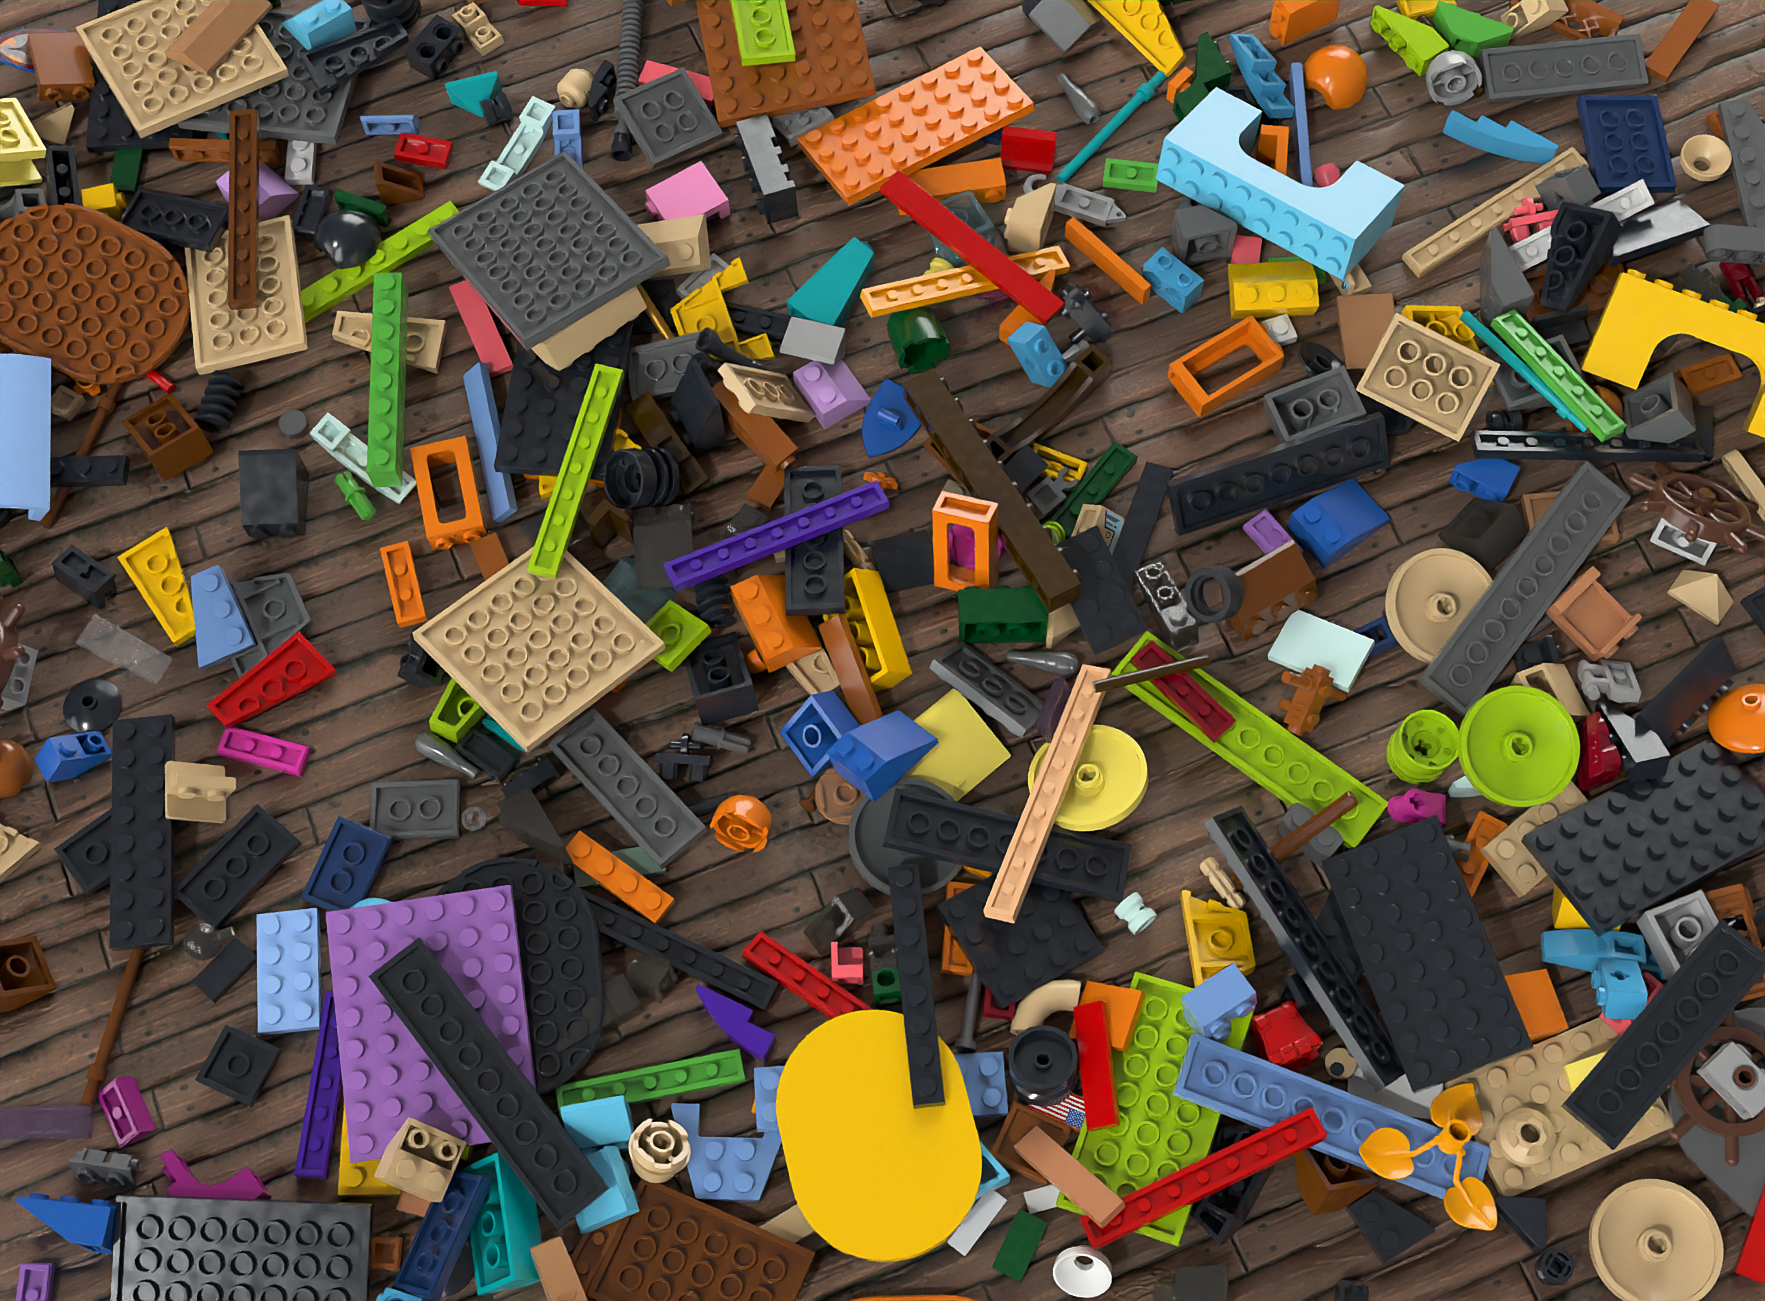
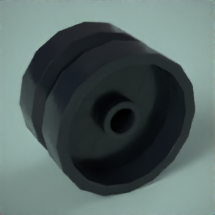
M1040 1025L1029 1027L1017 1035L1010 1046L1008 1062L1012 1088L1019 1098L1030 1105L1040 1107L1058 1105L1069 1098L1077 1084L1078 1055L1076 1046L1068 1034L1056 1027Z

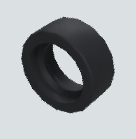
M1223 565L1203 567L1194 571L1187 579L1185 601L1189 611L1195 618L1206 623H1215L1229 619L1239 611L1243 601V587L1239 577L1231 569ZM1209 577L1216 578L1224 590L1225 600L1223 607L1219 611L1212 610L1206 603L1203 595V587L1206 579Z

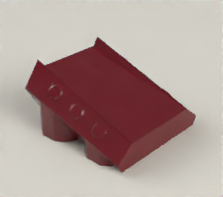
M1595 712L1588 716L1577 731L1580 742L1578 762L1580 792H1588L1613 781L1621 771L1620 754L1616 746L1611 744L1608 727L1600 712Z

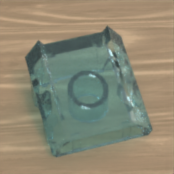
M627 556L620 558L619 563L602 583L644 624L669 600H672L675 595L672 590Z

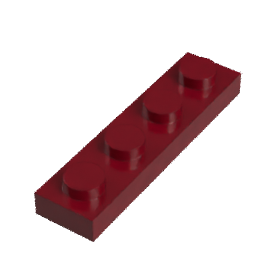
M1153 640L1136 653L1130 661L1138 671L1175 662ZM1186 672L1149 680L1214 744L1235 726L1236 720Z

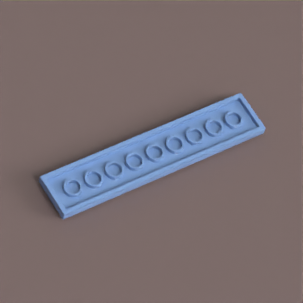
M1195 1033L1190 1036L1172 1094L1263 1130L1312 1107L1327 1133V1139L1310 1148L1371 1172L1374 1171L1362 1159L1359 1147L1375 1130L1380 1128L1397 1129L1407 1137L1410 1143L1409 1151L1416 1150L1431 1141L1443 1130ZM1469 1140L1463 1147L1466 1154L1463 1156L1459 1179L1462 1182L1467 1177H1475L1483 1182L1491 1148ZM1435 1145L1420 1155L1411 1157L1414 1164L1412 1174L1404 1179L1394 1181L1444 1199L1446 1191L1451 1187H1455L1453 1175L1457 1155L1446 1154L1440 1150L1438 1145Z

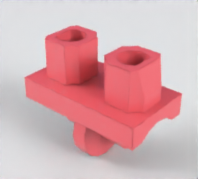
M1531 197L1523 198L1522 206L1514 208L1516 216L1522 214L1523 216L1511 218L1509 223H1504V232L1510 231L1513 243L1516 244L1530 237L1529 228L1536 227L1538 233L1551 226L1558 210L1536 214L1538 211H1543V204H1534Z

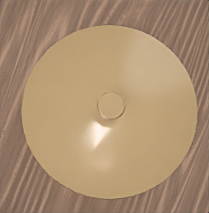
M1430 549L1406 560L1392 576L1385 601L1388 624L1398 643L1413 657L1430 664L1491 584L1492 579L1476 560L1453 549Z
M1641 1179L1624 1184L1610 1193L1600 1203L1590 1224L1589 1250L1593 1265L1608 1289L1622 1301H1699L1712 1289L1720 1275L1724 1250L1718 1224L1710 1210L1696 1195L1675 1183L1659 1179Z

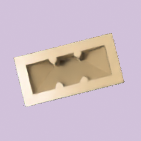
M69 102L31 121V124L40 138L65 145L74 107Z
M1682 570L1667 594L1716 625L1719 624L1734 602L1718 575L1714 573Z
M1070 604L1051 613L1048 612L1046 648H1053L1080 626Z

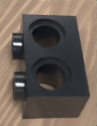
M436 14L405 50L409 66L435 81L441 73L447 70L455 56L463 51L466 42L462 28Z

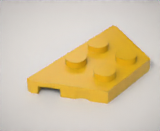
M1182 890L1180 900L1195 988L1233 963L1243 976L1254 972L1256 964L1246 912L1233 907H1225L1220 902L1211 899L1207 903L1191 897L1192 892Z

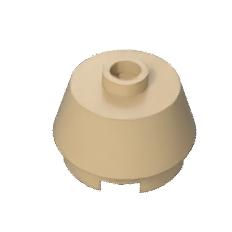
M652 1119L641 1123L632 1133L628 1143V1150L633 1168L642 1179L652 1183L666 1182L688 1164L691 1148L687 1140L688 1134L684 1128L672 1120L664 1123L652 1122Z

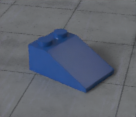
M1352 478L1312 498L1293 512L1287 529L1319 564L1326 569L1390 522L1391 519Z
M897 710L848 731L826 753L835 771L875 802L934 748L939 741Z

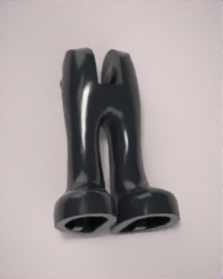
M708 327L701 331L696 340V349L701 351V353L693 355L687 364L688 367L691 360L697 359L705 376L712 375L723 380V377L718 372V369L723 364L707 354H711L731 364L768 371L761 363L728 347L721 341L718 333Z

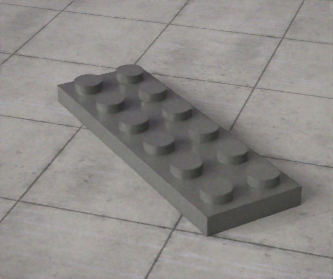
M1640 34L1482 49L1479 53L1487 104L1645 88L1649 83Z
M594 707L548 744L550 750L661 870L707 832L706 826Z

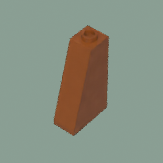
M723 380L712 388L720 403L723 423L767 464L774 473L778 472L781 468L784 470L787 467H791L796 462L797 446L770 416L745 412L739 406V399L735 393L726 388Z

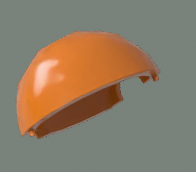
M1340 44L1323 46L1314 51L1303 65L1304 87L1308 90L1310 88L1318 90L1323 95L1325 104L1333 110L1353 106L1361 100L1367 91L1368 70L1366 64L1356 51Z

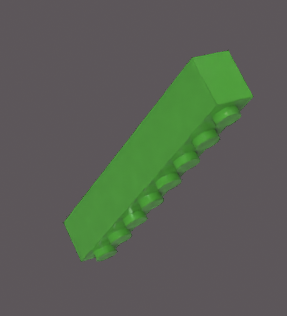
M402 272L374 274L367 474L374 488L402 486L408 287Z

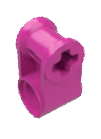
M1410 789L1404 796L1396 795L1388 801V812L1397 822L1412 825L1436 815L1442 828L1446 827V796L1443 794Z

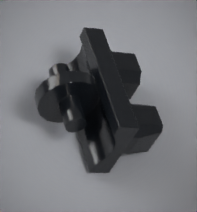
M683 733L681 741L671 740L670 749L681 750V754L656 753V762H660L661 779L678 780L679 764H690L689 780L706 781L708 767L713 765V756L689 755L690 751H700L701 742H690V733Z

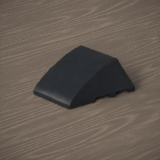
M1219 1124L1209 1156L1260 1131H1253L1245 1127H1241V1129L1223 1127ZM1272 1166L1193 1203L1190 1215L1222 1246L1244 1224L1271 1173Z

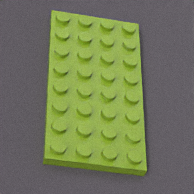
M1136 971L1129 989L1142 991L1146 996L1127 1053L1112 1050L1121 1126L1091 1132L1087 1130L1085 1116L1072 1154L1073 1158L1119 1198L1127 1196L1208 1157L1222 1116L1219 1112L1172 1095L1190 1036L1195 1033L1184 1018L1181 997L1194 988ZM1255 1008L1245 1017L1240 1018L1237 1016L1231 1020L1232 1031L1230 1036L1221 1044L1239 1051L1243 1050ZM1059 1192L1056 1201L1057 1207L1086 1215L1062 1192ZM1193 1204L1134 1232L1180 1247Z

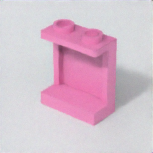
M702 161L645 190L647 202L644 204L646 210L652 218L656 216L658 221L705 214L707 218L716 212L723 219L731 214L728 198Z

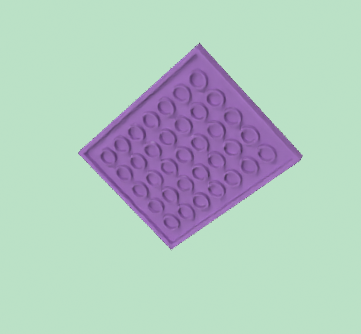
M506 885L325 912L350 1163L381 1159L387 1145L408 1117L466 1141L465 1146L492 1142L368 976L417 938H422L536 1089L512 886Z

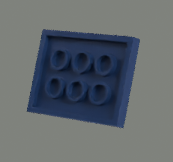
M1580 95L1576 101L1590 172L1600 192L1616 193L1643 179L1649 193H1673L1677 184L1657 95Z

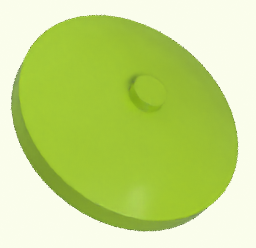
M1508 686L1484 695L1468 710L1458 733V757L1468 781L1484 797L1503 806L1516 808L1531 807L1553 799L1567 787L1578 766L1580 742L1572 717L1558 700L1548 693L1533 687Z

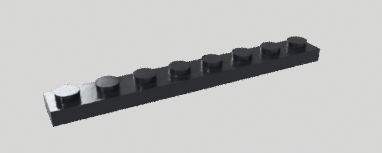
M1472 430L1470 437L1476 459L1702 463L1705 456L1699 436L1691 434L1672 443L1629 439L1626 433H1619L1604 442H1601L1593 433Z
M918 864L888 867L913 1107L918 1109L943 1106L946 1104Z
M580 889L593 909L599 934L766 1013L779 987V982Z

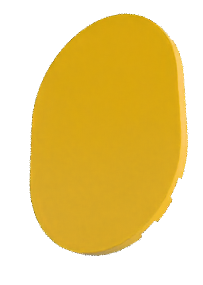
M886 1010L850 1012L835 1017L814 1029L798 1044L790 1055L782 1071L776 1096L778 1128L792 1189L803 1216L815 1232L837 1250L875 1262H895L911 1259L929 1252L945 1242L969 1215L979 1190L983 1166L980 1141L964 1079L953 1053L938 1036L946 1105L914 1109L903 1014Z

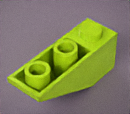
M1377 5L1374 7L1370 21L1373 30L1388 42L1389 47L1394 52H1397L1404 59L1407 67L1414 70L1419 77L1427 72L1430 63L1438 55L1448 51V43L1432 27Z

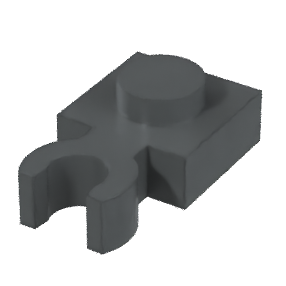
M1067 467L1059 471L1054 482L1047 476L1026 494L1027 498L1044 517L1067 500L1066 495L1063 493L1065 490L1071 491L1079 483L1077 478L1070 483H1066L1063 480V477L1069 473Z

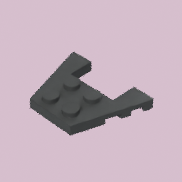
M291 573L255 577L251 581L244 582L229 581L237 601L240 600L258 642L257 646L230 657L239 678L299 631L303 634L314 625Z

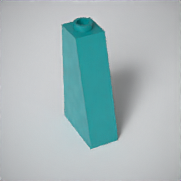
M853 237L787 300L788 315L841 327L875 267L874 250L868 243L860 242L857 238Z

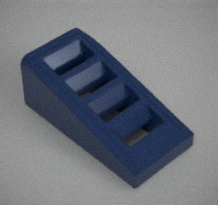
M1385 616L1353 630V632L1363 636L1370 635L1374 640L1375 645L1367 659L1399 646ZM1381 631L1385 640L1380 642L1376 632Z

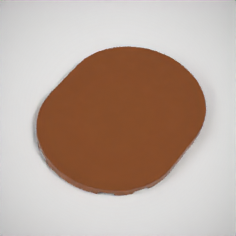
M65 203V205L47 206V204L34 206L11 219H6L0 224V342L22 355L50 358L52 370L73 380L90 384H117L139 378L160 366L179 346L186 333L191 315L189 287L185 275L175 258L158 242L96 210Z

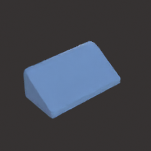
M360 116L367 135L401 134V132L419 134V116Z

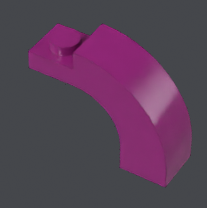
M170 1148L160 1156L165 1163L162 1170L173 1183L166 1189L171 1196L266 1200L272 1198L256 1172L248 1167L222 1184L203 1185L198 1182L179 1153Z

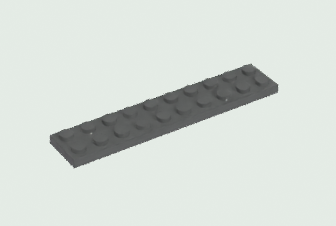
M1583 462L1417 681L1464 718L1471 706L1484 695L1631 497L1589 462Z

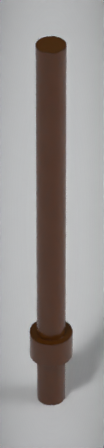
M123 383L111 384L105 397L100 398L96 406L98 410L74 457L88 456L107 416L112 415L117 405L115 401L124 385ZM58 487L50 503V510L40 522L41 526L51 529L71 487Z
M146 948L132 949L94 1065H90L86 1076L88 1083L81 1100L82 1104L93 1106L100 1084L105 1082L108 1073L106 1066Z

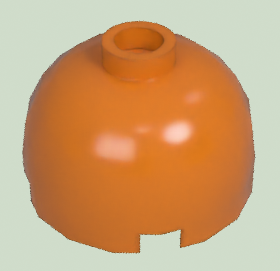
M735 795L720 803L712 818L710 827L711 829L714 827L716 830L714 836L726 847L739 852H744V847L754 848L753 852H758L765 848L772 830V819L770 811L757 798L747 795Z

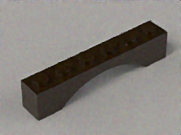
M1091 344L1070 364L1054 385L1033 406L1009 425L994 432L986 439L991 446L992 455L995 459L1001 460L1005 466L1025 444L1031 448L1109 377L1113 362L1094 344Z

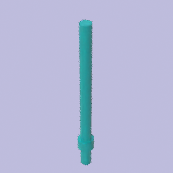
M1158 71L1147 83H1142L1136 90V95L1056 176V179L1061 184L1065 183L1143 102H1147L1155 94L1154 90L1166 79V75L1162 71Z
M1465 311L1459 319L1553 404L1557 408L1556 412L1564 420L1568 418L1583 433L1589 430L1529 366L1470 312Z

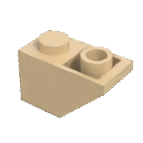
M1521 0L1501 15L1500 18L1503 23L1514 28L1510 38L1513 40L1551 25L1566 14L1568 8L1564 0Z

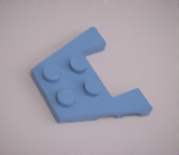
M671 1103L675 1122L682 1126L688 1134L687 1140L690 1144L691 1156L687 1168L696 1200L760 1202L782 1144L780 1132H764L763 1138L700 1137V1104Z

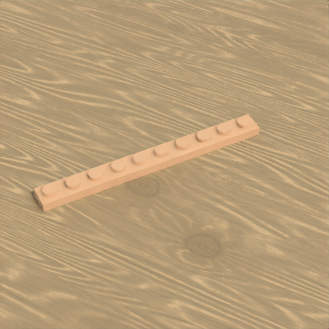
M1082 665L984 907L985 917L1015 923L1106 691L1095 693L1092 682L1112 677L1110 669Z

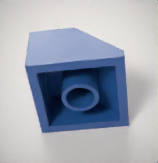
M834 690L812 694L779 733L811 777H816L832 765L826 751L848 731L858 728L860 725Z

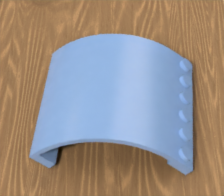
M0 354V508L29 509L28 519L40 521L50 510L51 359L22 354Z

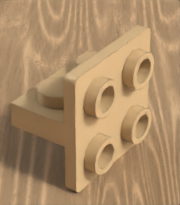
M168 761L165 764V817L176 820L224 823L226 821V799L236 789V778L225 777L224 766Z

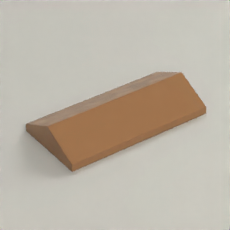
M214 0L164 52L165 56L208 76L273 8L272 4L267 0Z

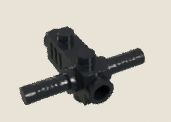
M1069 282L1058 291L1059 299L1065 303L1061 313L1067 319L1072 317L1080 326L1069 335L1074 344L1080 342L1087 335L1093 342L1098 340L1099 343H1103L1112 335L1111 323L1108 321L1110 318L1109 313L1105 309L1100 311L1090 299L1093 295L1088 288L1082 290L1077 283L1073 285Z

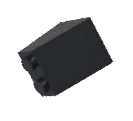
M296 448L239 450L241 525L248 536L255 539H265L268 536L293 538L296 535H305L309 472Z

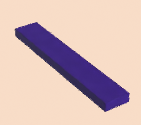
M326 991L294 1173L296 1177L328 1180L343 1092L333 991Z

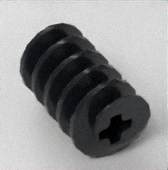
M214 370L211 373L212 377L208 380L209 386L205 389V396L202 397L201 406L198 408V415L194 421L200 429L206 432L219 433L221 429H230L231 424L227 420L234 418V414L230 410H236L238 404L233 400H240L241 394L238 391L244 390L245 385L227 372Z
M720 574L694 585L696 603L698 604L697 609L700 615L699 619L708 624L710 629L727 628L734 625L737 621L736 617L730 616L735 610L733 606L729 605L733 602L732 596L726 595L731 591L730 586L725 585L729 581L726 574Z

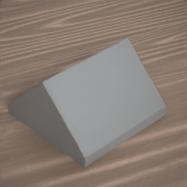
M791 317L780 347V353L834 365L845 357V328Z

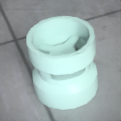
M1138 892L1128 896L1114 910L1120 919L1128 921V928L1134 935L1143 931L1157 917L1152 908H1145L1143 898Z

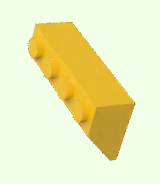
M853 568L844 575L845 616L875 693L894 687L912 675V671L879 572ZM838 614L823 615L824 621L826 622Z

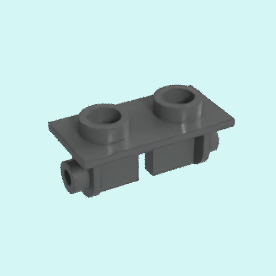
M85 1148L83 1151H77L75 1159H69L74 1178L81 1182L107 1183L113 1187H136L133 1172H138L140 1159H136L134 1155L113 1153L108 1163L106 1162L107 1152Z

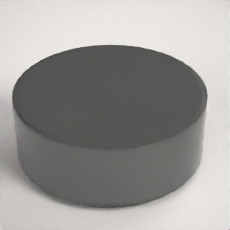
M290 410L281 416L279 427L287 438L298 439L307 433L309 422L301 411Z

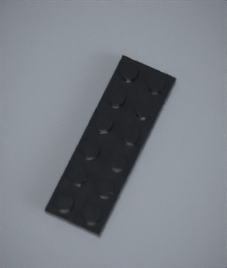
M841 465L787 467L784 469L785 516L842 494ZM843 527L785 549L786 616L845 614Z

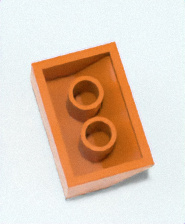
M755 575L730 586L733 602L769 673L822 649L806 615L786 616L785 575Z

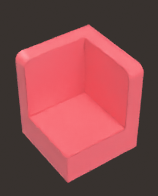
M831 942L832 980L838 985L864 984L863 949L861 947L838 948V942Z

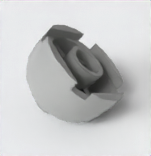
M1457 50L1447 51L1438 55L1430 63L1426 72V86L1433 101L1443 102L1446 106L1457 105L1467 101L1474 95L1473 90L1477 85L1480 87L1482 83V74L1475 60L1467 53Z

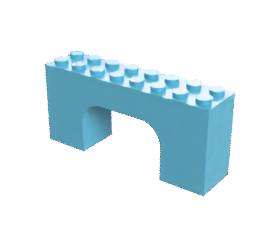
M1216 87L1164 138L1156 180L1343 280L1392 226L1405 185L1357 160L1337 182L1330 186L1314 188L1296 182L1249 157L1253 150L1262 111Z

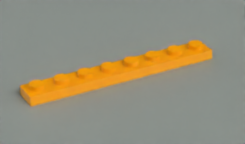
M1059 245L1008 257L1035 280L1042 279L1051 269L1056 272L1055 276L1066 274L1070 269V264ZM971 265L865 288L862 289L860 298L872 318L999 288Z

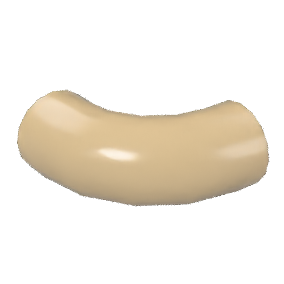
M1052 980L1035 989L1018 1004L1011 1023L1010 1032L1018 1035L1029 1027L1043 1025L1045 1019L1056 1011L1067 1010L1074 1012L1073 1007L1078 1005L1081 982L1075 980Z

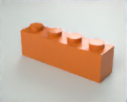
M1001 158L920 169L907 176L946 208L970 207L973 204L997 203L1000 200H1006V181ZM898 207L899 215H906V213Z

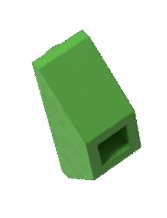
M1440 0L1437 3L1432 20L1439 34L1452 50L1465 52L1472 58L1479 57L1482 49L1507 47L1514 30L1513 27L1503 22L1494 21L1478 13L1464 10Z

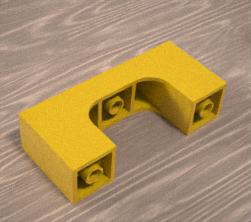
M1628 269L1627 274L1621 272L1583 358L1580 369L1636 390L1653 350L1660 341L1668 336L1680 333L1688 334L1750 358L1756 364L1761 378L1759 391L1742 429L1765 438V323L1756 321L1758 315L1742 309H1738L1737 313L1728 311L1730 305L1718 300L1710 299L1709 303L1700 300L1702 295L1687 289H1683L1682 293L1673 291L1674 285L1663 280L1655 279L1654 283L1644 280L1646 274L1632 269Z

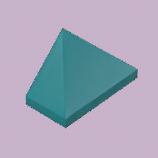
M497 71L445 83L452 104L481 118L484 115L479 101L495 99L496 95L502 91Z

